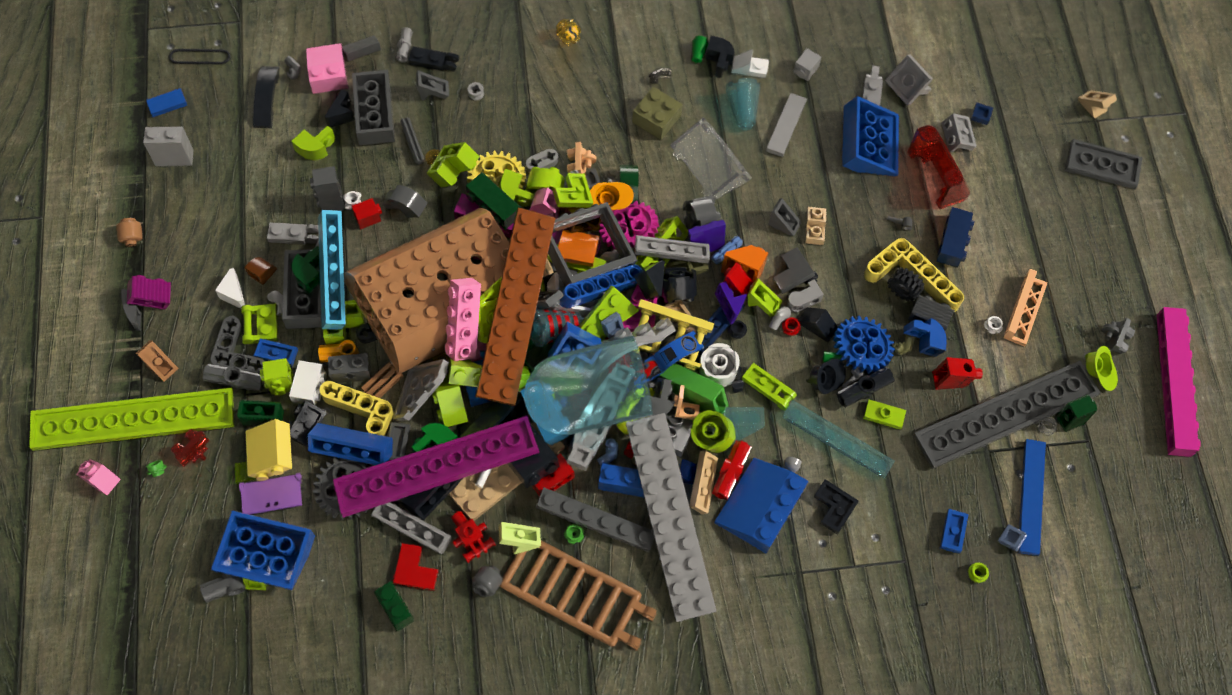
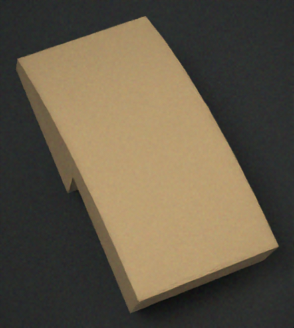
M808 207L805 243L824 245L825 208Z

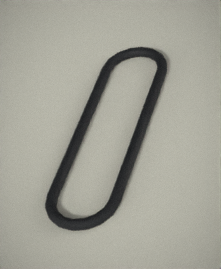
M175 49L169 54L170 61L176 64H225L231 58L229 51L224 49ZM178 51L225 52L228 58L222 62L174 61L172 54Z

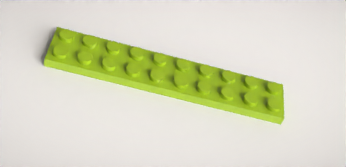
M232 388L31 411L30 449L35 451L234 427Z

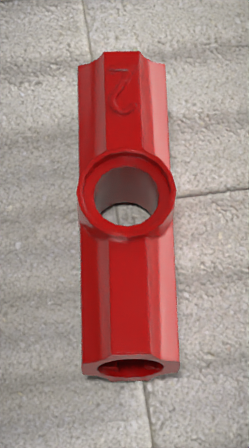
M735 441L729 457L725 459L719 473L720 476L712 491V494L717 498L728 500L735 483L738 482L744 463L751 451V446L748 443Z

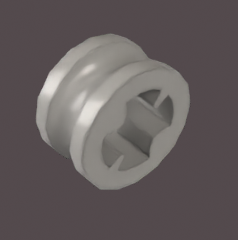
M478 82L471 83L468 86L469 98L476 101L482 99L484 96L483 86Z

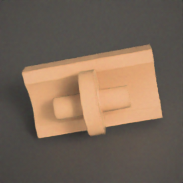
M576 142L575 148L567 150L568 159L570 161L575 160V163L567 165V172L570 173L573 170H577L580 174H585L586 177V168H591V165L596 163V156L591 154V150L586 151V149L582 148L581 142Z

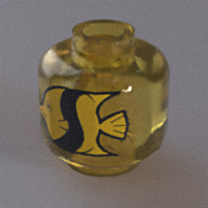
M570 18L562 19L555 27L556 35L566 45L575 44L581 38L579 36L581 28Z

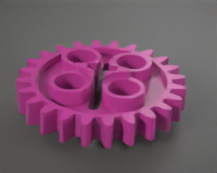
M636 200L634 204H630L625 209L612 210L630 247L634 248V250L636 235L655 238L654 233H658V217L655 214V210H651L650 205L645 207L644 202L638 205ZM625 215L628 216L629 223L633 232V237H630L624 217ZM601 220L599 227L600 236L603 242H606L608 247L612 246L614 250L616 248Z

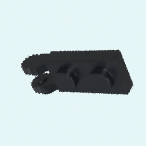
M412 46L408 64L441 71H455L457 66L452 62H458L460 57L451 52L446 53Z

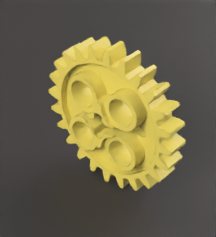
M496 151L493 152V155L486 152L487 157L480 155V161L477 160L475 168L467 171V183H470L480 173H484L499 187L501 177L506 168L523 175L518 188L523 190V186H526L525 168L521 165V161L517 162L516 156L510 158V153L504 156L503 151L499 155H497Z

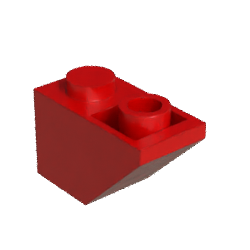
M736 262L733 267H728L723 282H727L729 288L733 291L734 297L744 294L748 296L753 281L741 265Z

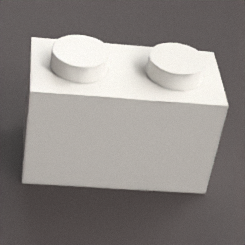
M299 360L289 394L293 404H302L308 401L316 406L317 401H320L321 394L319 389L322 383L326 381L327 375L322 364Z

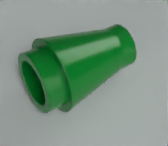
M695 36L692 40L691 60L695 63L702 62V58L707 50L709 43L708 39L704 36Z

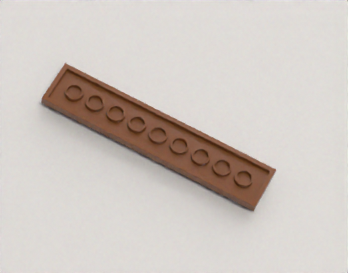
M519 207L516 211L475 397L511 406L516 404L555 217Z

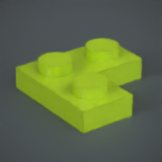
M568 173L565 177L568 188L555 187L553 191L557 207L590 208L594 203L585 174Z

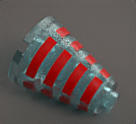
M536 308L532 325L533 331H531L532 341L536 347H543L553 343L567 321L578 327L584 320V317L579 312Z

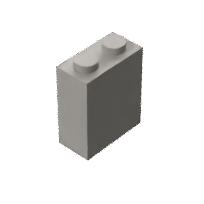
M145 127L143 143L155 166H192L194 150L183 127Z

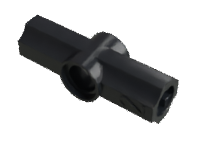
M884 367L869 376L861 377L859 381L840 390L836 395L841 406L846 408L861 399L869 398L874 392L893 383L895 379L891 370ZM862 385L868 386L869 390L864 389Z

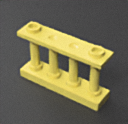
M642 299L638 305V309L642 313L639 325L646 324L652 314L660 316V320L669 318L670 321L678 322L677 325L679 327L674 340L684 336L686 328L688 329L690 326L696 328V340L699 344H702L704 335H707V332L711 333L714 327L712 322ZM654 342L652 347L642 345L631 351L639 353L642 350L655 354L659 351L661 342ZM699 351L689 355L688 359L683 358L679 360L678 363L684 364V367L691 371H695V368L699 369L701 364L696 362Z

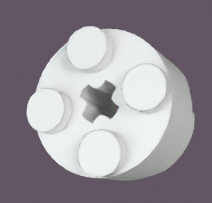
M712 344L701 355L699 374L723 387L729 386L736 378L739 368V356L727 344Z

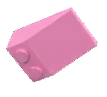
M341 43L306 49L309 82L313 94L348 89Z

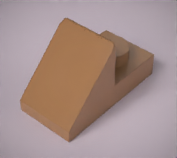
M149 340L135 353L145 363V366L163 382L179 369L152 340Z

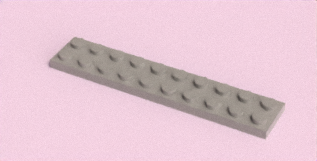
M662 413L626 422L676 622L717 612L666 415Z

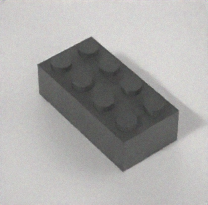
M388 70L352 73L356 135L359 145L395 142L391 83Z
M309 250L285 251L282 320L286 329L322 327L320 284L308 293L297 283L292 270V262L295 256L299 254L304 258ZM319 265L318 267H316V269H317L319 272H320V265Z

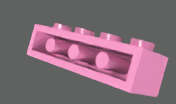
M473 278L450 280V287L448 288L449 306L447 307L448 325L446 326L447 343L445 344V352L454 361L476 358L481 284Z

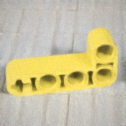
M332 381L322 383L319 390L325 403L369 418L366 423L367 432L382 436L386 435L394 415L392 406L388 401ZM346 397H352L350 401H344ZM370 403L369 407L362 408L363 404ZM384 409L389 410L386 414H379ZM374 427H381L379 431L372 432Z

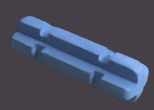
M735 236L731 242L729 241L719 249V252L712 255V261L715 264L721 263L727 251L734 250L735 248L738 249L742 245V239Z

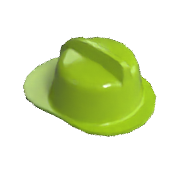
M1101 346L1096 352H1090L1085 355L1086 370L1089 375L1099 379L1100 384L1105 390L1112 391L1117 386V371L1110 350L1106 346Z

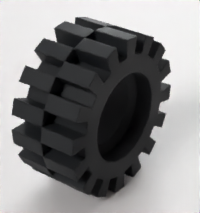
M903 267L897 268L887 281L888 287L892 288V293L895 292L897 297L898 295L901 296L900 299L904 300L905 298L906 301L910 300L911 302L920 295L924 289V283H922L923 280L921 278H918V274L915 275L912 270L909 272L907 268L903 269Z

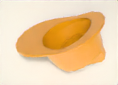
M622 182L597 183L590 190L594 204L597 203L599 205L608 202L611 210L625 209L632 203L634 197L632 188Z

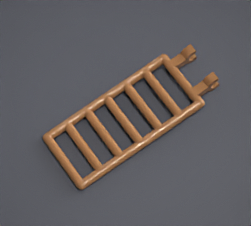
M542 540L539 547L542 551L522 586L518 588L509 582L527 551L516 554L502 578L501 588L611 647L615 646L617 641L620 640L631 648L638 650L641 639L624 632V628L634 611L652 622L657 614V610L639 602L642 596L639 591ZM551 554L560 560L537 598L527 593L546 558ZM568 563L578 569L558 605L554 607L545 601ZM584 573L595 577V580L576 615L572 617L563 611ZM604 582L614 588L594 625L591 627L582 622V619L601 584ZM620 592H623L632 598L610 637L600 632V629Z

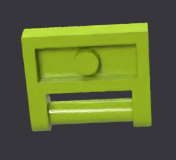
M276 304L243 305L241 307V313L244 317L242 343L256 344L259 343L260 338L273 342L278 341ZM257 314V335H252L251 315Z

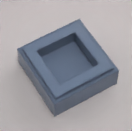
M617 312L601 321L604 334L608 339L613 337L617 331L624 329L621 316Z
M1008 524L998 542L1017 552L1027 534Z

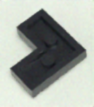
M826 479L814 495V498L830 507L820 524L838 535L859 500Z

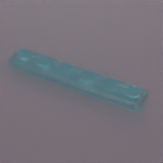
M792 400L783 414V419L885 479L895 462L893 459Z

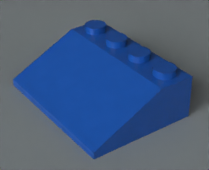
M855 97L844 105L842 166L855 172L897 176L899 114L861 97Z
M753 458L714 523L767 554L809 481L790 470Z
M232 511L211 570L292 590L310 554L315 535L311 529Z

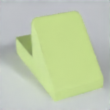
M501 522L499 525V544L512 545L513 554L539 548L541 546L540 528Z

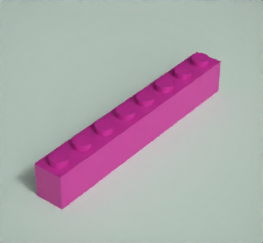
M1163 307L1157 314L1167 451L1168 455L1192 457L1199 451L1201 443L1197 433L1199 423L1196 421L1197 404L1194 400L1196 388L1193 385L1194 369L1191 367L1192 351L1189 345L1191 335L1188 333L1189 317L1187 316L1186 309Z

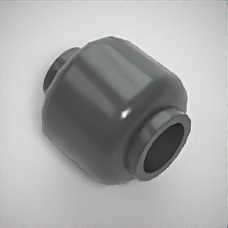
M494 566L481 567L472 580L474 592L481 597L493 596L503 581L499 569Z

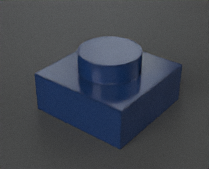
M976 102L971 120L988 125L993 107Z

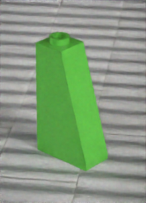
M673 364L663 374L656 377V379L672 380V392L676 395L679 394L680 386L684 385L683 399L689 403L700 405V410L702 411L712 410L723 414L729 406L722 385L679 364Z

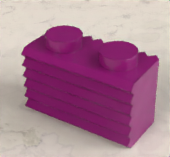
M142 275L132 276L129 280L126 303L164 310L170 304V282H166L163 279H147Z

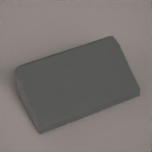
M373 35L342 46L347 60L351 61L379 51L381 47L378 39Z

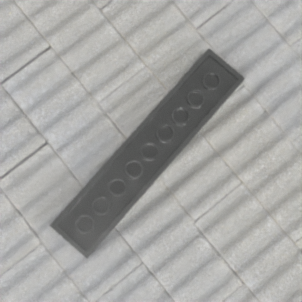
M1078 361L915 432L913 436L929 465L934 469L1054 416L1070 401L1087 394L1092 399L1101 392L1082 362Z

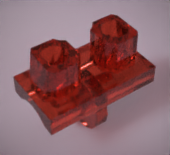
M190 429L184 436L189 443L184 447L178 442L171 448L177 461L185 467L190 461L195 463L198 459L202 461L207 459L203 454L208 450L205 445L209 442V439L202 431L197 432L194 429Z

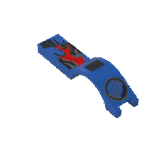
M692 331L670 342L653 356L633 367L635 373L627 390L630 392L640 386L642 387L663 374L679 360L703 349V344H699L694 337L696 333Z

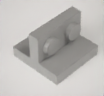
M907 55L885 81L907 105H911L919 95L928 94L932 90L929 83L933 78L911 55Z

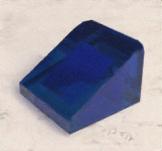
M682 459L680 467L683 483L694 485L697 464Z

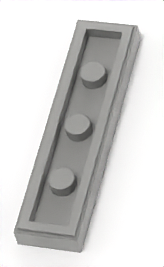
M790 93L767 146V152L783 157L807 98Z
M638 235L635 237V255L709 263L710 260L709 244Z

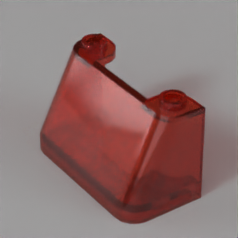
M930 125L917 128L908 149V154L911 159L915 158V156L920 157L923 163L932 161L946 187L940 190L941 196L936 200L939 210L965 201L970 194V188L939 132Z

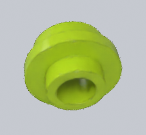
M977 562L969 567L968 575L972 581L983 583L989 577V570L984 564ZM975 570L980 571L981 576H977Z

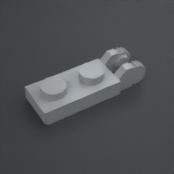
M270 222L267 240L272 243L315 244L319 237L307 235V233L319 234L318 225Z

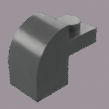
M397 185L394 190H390L386 194L382 205L386 209H399L407 218L420 217L427 202L414 190L403 185Z
M657 378L654 396L639 394L645 398L636 406L635 413L646 416L662 413L666 415L672 409L675 402L668 400V396L672 392V380Z

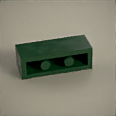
M480 173L466 185L467 198L472 203L475 202L479 208L490 211L499 226L506 230L514 223L518 207H521L484 173Z

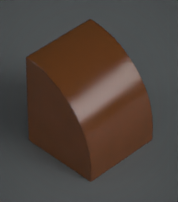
M261 257L252 259L245 266L248 276L262 285L277 270L274 265Z

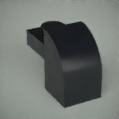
M711 35L707 47L706 60L718 62L715 77L722 78L723 72H727L728 65H733L734 47L728 40Z

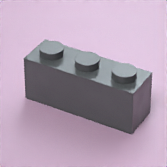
M335 166L312 170L313 177L310 178V184L318 208L321 207L322 210L345 211L343 193Z

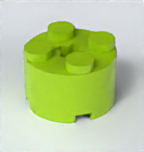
M532 167L525 191L535 194L537 190L547 187L554 191L555 187L564 188L565 179L559 173V169L555 167H550L549 169Z
M703 411L693 421L691 437L696 445L708 452H723L736 439L732 421L717 411Z

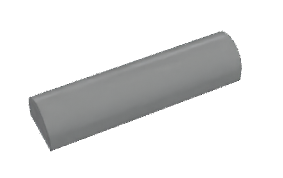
M390 502L375 507L371 513V516L440 554L444 553L451 541V536Z

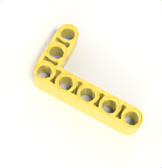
M899 238L874 257L866 267L864 277L872 283L879 281L897 265L903 267V269L907 268L909 272L912 270L913 274H918V278L923 280L924 290L939 304H948L951 309L955 310L954 312L959 309L964 300L963 293L906 239Z

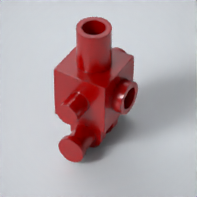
M462 511L456 512L451 517L457 526L455 532L458 537L452 543L455 548L463 544L466 551H469L463 554L467 563L475 557L478 559L481 557L480 553L484 552L486 554L489 548L496 546L492 537L483 542L484 536L482 532L487 529L484 522L476 525L473 519L468 521Z

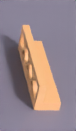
M1030 269L1024 277L1003 337L1024 347L1027 344L1047 286V282L1035 278L1037 271ZM1033 284L1041 287L1039 292L1033 293L1031 289ZM1032 298L1035 306L1028 309L1026 305L1027 299ZM1023 314H1027L1028 318L1030 319V321L1025 324H1023L1021 321V317ZM1017 330H1022L1024 334L1023 339L1014 336Z

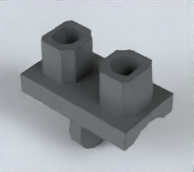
M1125 318L1122 322L1112 321L1111 324L1103 326L1102 331L1106 334L1105 338L1108 339L1105 346L1108 347L1110 352L1115 351L1119 354L1127 352L1129 345L1123 340L1131 339L1135 333V330L1129 326L1131 323L1130 319Z

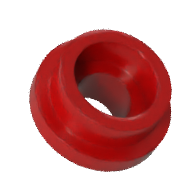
M790 317L783 321L782 330L786 335L795 336L800 332L801 324L796 318Z

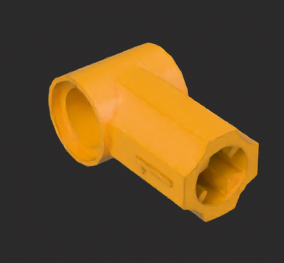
M344 340L339 344L319 345L318 348L319 361L321 363L328 362V357L359 354L355 343L351 340ZM353 349L351 353L345 354L347 350Z

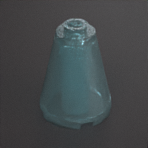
M752 78L738 79V83L734 84L731 81L725 86L737 125L742 130H751L756 125L761 84Z

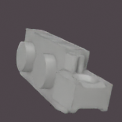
M872 66L870 75L867 74L864 81L862 98L880 106L883 80L882 77L878 76L879 67Z

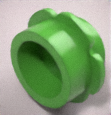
M162 460L151 462L146 466L148 469L147 474H152L153 477L160 476L165 472L164 469L167 466L163 464Z
M572 524L565 530L564 536L571 544L579 543L584 538V530L581 526Z

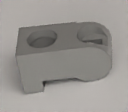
M815 279L807 283L806 289L800 292H792L789 295L787 307L790 308L791 312H800L822 301L824 294Z

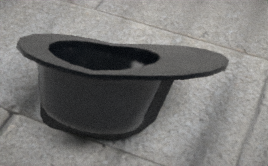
M832 359L821 365H816L812 368L810 377L806 379V382L810 383L814 389L822 394H828L842 386L845 381V365L839 359Z

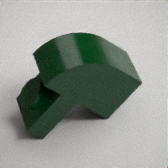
M619 165V182L626 183L632 188L634 197L631 204H634L636 200L638 201V165Z
M319 246L309 250L304 258L297 254L292 262V270L297 283L308 293L320 284V272L316 269L320 265Z

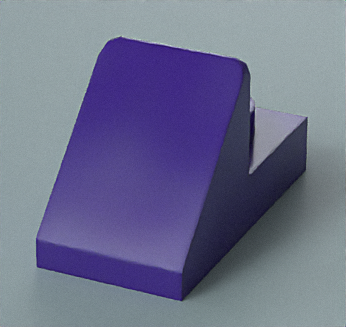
M727 282L719 283L714 294L729 323L734 324L747 294L734 297L733 291L729 288Z

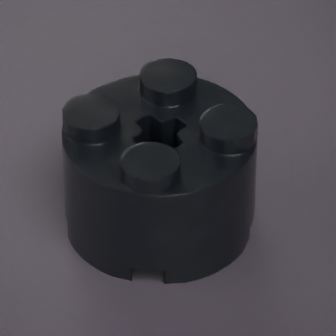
M685 267L665 269L661 298H664V302L674 303L675 300L694 301V297L697 295L696 270L691 269V272L686 271Z

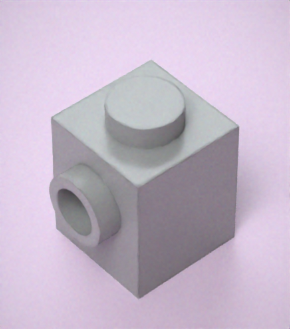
M806 49L796 61L793 73L808 81L819 68L821 56Z

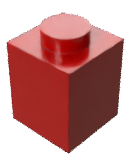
M373 198L352 205V210L360 229L381 222L380 214H382V210L379 204L374 203Z

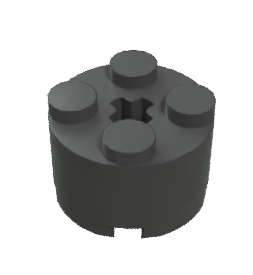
M712 196L687 200L683 203V211H686V216L683 219L688 230L695 226L700 227L712 221L721 220L720 213L716 212L715 201Z

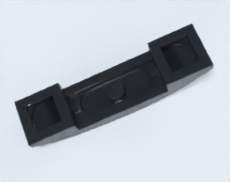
M261 66L259 70L253 106L254 128H272L274 115L273 101L275 86L279 78V67Z

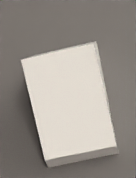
M231 268L215 291L219 299L241 309L245 302L238 276L234 268Z

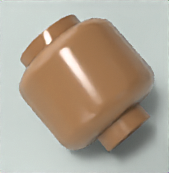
M135 218L121 219L116 225L117 239L119 242L125 243V246H136L137 242L143 239L141 223L136 221Z

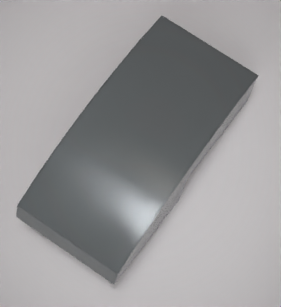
M121 289L125 314L136 331H141V312L136 305L126 303L127 289Z

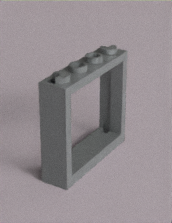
M608 202L599 205L596 203L588 209L581 208L573 214L568 215V213H565L555 219L553 232L600 217L621 258L572 275L552 236L548 255L564 287L607 272L635 265L638 261Z

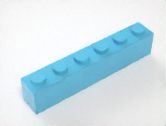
M322 210L318 216L322 329L341 330L346 324L342 212Z

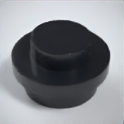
M736 320L734 324L728 326V333L732 338L741 339L746 335L747 327L742 321Z

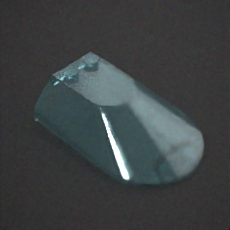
M634 336L551 356L534 368L525 386L524 399L529 415L541 428L557 435L577 434L653 415L652 400L645 369Z

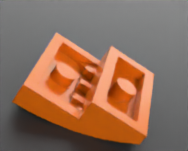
M563 229L558 248L565 262L593 267L600 236L581 232L571 233L569 230Z

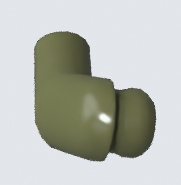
M906 334L903 343L899 342L898 344L896 342L893 345V348H895L894 353L903 355L910 352L913 348L915 337Z

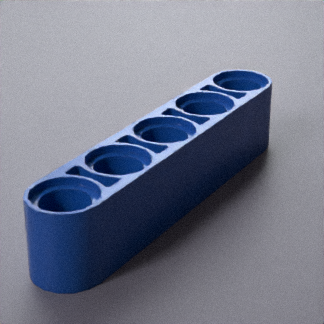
M630 265L569 284L562 291L564 296L560 299L559 304L563 308H572L600 299L610 286H614L619 292L634 288L637 285L634 275L642 269L638 265Z

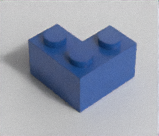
M567 321L548 352V363L566 371L576 355L593 364L602 349L601 338Z

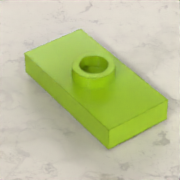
M869 399L863 419L901 430L906 410Z

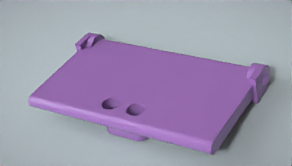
M296 473L295 475L272 478L265 481L239 483L242 513L251 515L302 506L301 474Z

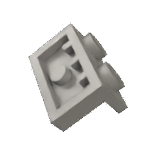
M953 113L942 122L949 152H954L958 148L972 151L977 147L969 117Z

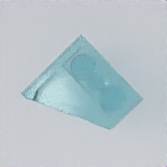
M725 407L724 409L725 416L734 425L735 441H739L765 427L764 407Z

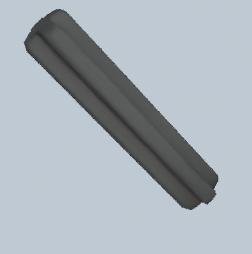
M410 118L401 119V125L415 164H423L425 162Z

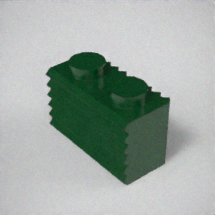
M1088 394L1068 402L1059 414L1056 415L1063 430L1067 432L1084 425L1097 412L1096 402Z
M240 400L237 417L243 426L251 425V427H256L274 419L283 421L284 409L280 402Z
M388 582L374 591L396 631H400L414 622L412 613L393 582Z

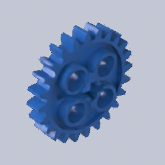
M852 316L849 320L845 319L834 334L836 336L833 341L836 343L833 347L838 349L836 355L842 354L840 360L847 361L846 366L852 364L853 370L858 367L860 373L866 369L867 373L870 374L872 370L876 372L889 364L894 356L892 353L895 348L891 347L894 342L889 341L891 335L885 334L887 329L880 328L881 323L875 325L874 319L869 322L867 317L862 320L858 316L855 320Z

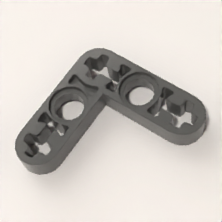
M235 316L225 318L211 355V363L228 368L234 366L237 360H243L244 365L239 368L240 370L260 374V369H263L262 362H265L263 359L234 353L242 329L239 319ZM233 323H235L236 326H233V327L231 328V333H232V335H231V334H229V333H230V328H229L228 325H232ZM224 339H231L229 346H221ZM223 357L225 361L218 363L217 359ZM258 364H260L262 368H258L257 371H255L254 367H257Z

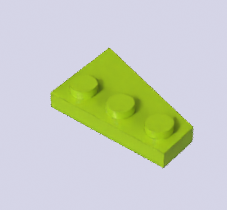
M610 286L578 327L600 338L605 335L601 321L617 312L620 314L623 323L639 312V310L614 286Z

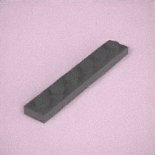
M547 488L542 489L536 508L647 552L650 551L655 538L653 530Z

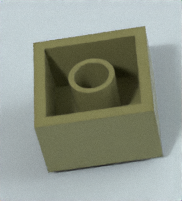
M652 87L633 110L632 123L662 140L681 117L683 104L657 88Z

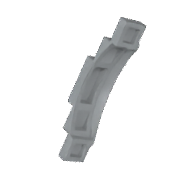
M670 319L660 320L654 327H651L647 322L646 324L639 325L633 332L627 327L617 331L610 339L602 341V349L593 364L586 361L584 365L585 372L577 374L571 380L577 394L595 385L605 368L621 355L645 344L661 342L675 332L676 329Z
M617 362L613 371L608 374L595 392L576 428L572 443L573 450L567 459L568 464L585 471L587 470L618 413V408L626 394L635 369Z

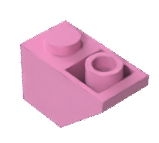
M91 459L83 462L78 469L79 472L76 474L105 495H108L121 480L104 465Z

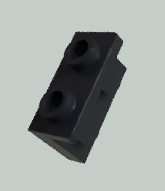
M308 401L298 404L293 411L295 416L292 422L290 420L287 422L290 424V438L308 447L309 432L317 423L322 422L327 412Z

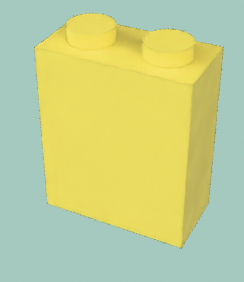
M274 419L246 430L247 476L256 478L258 481H265L271 476L282 475L284 471L292 469L289 423Z

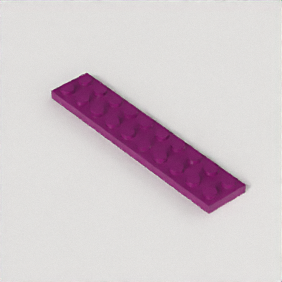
M525 416L333 479L340 512L344 518L537 454L539 450L528 417Z

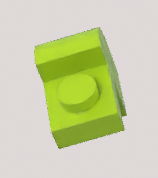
M327 126L316 137L303 130L291 142L294 151L307 160H320L328 156L326 148L333 144L335 136L333 130Z
M505 168L499 188L516 201L517 204L530 207L535 194L518 188L523 175Z

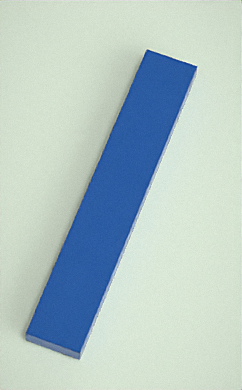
M1030 439L1024 441L1019 530L1025 532L1027 537L1020 546L1018 553L1039 556L1046 442Z

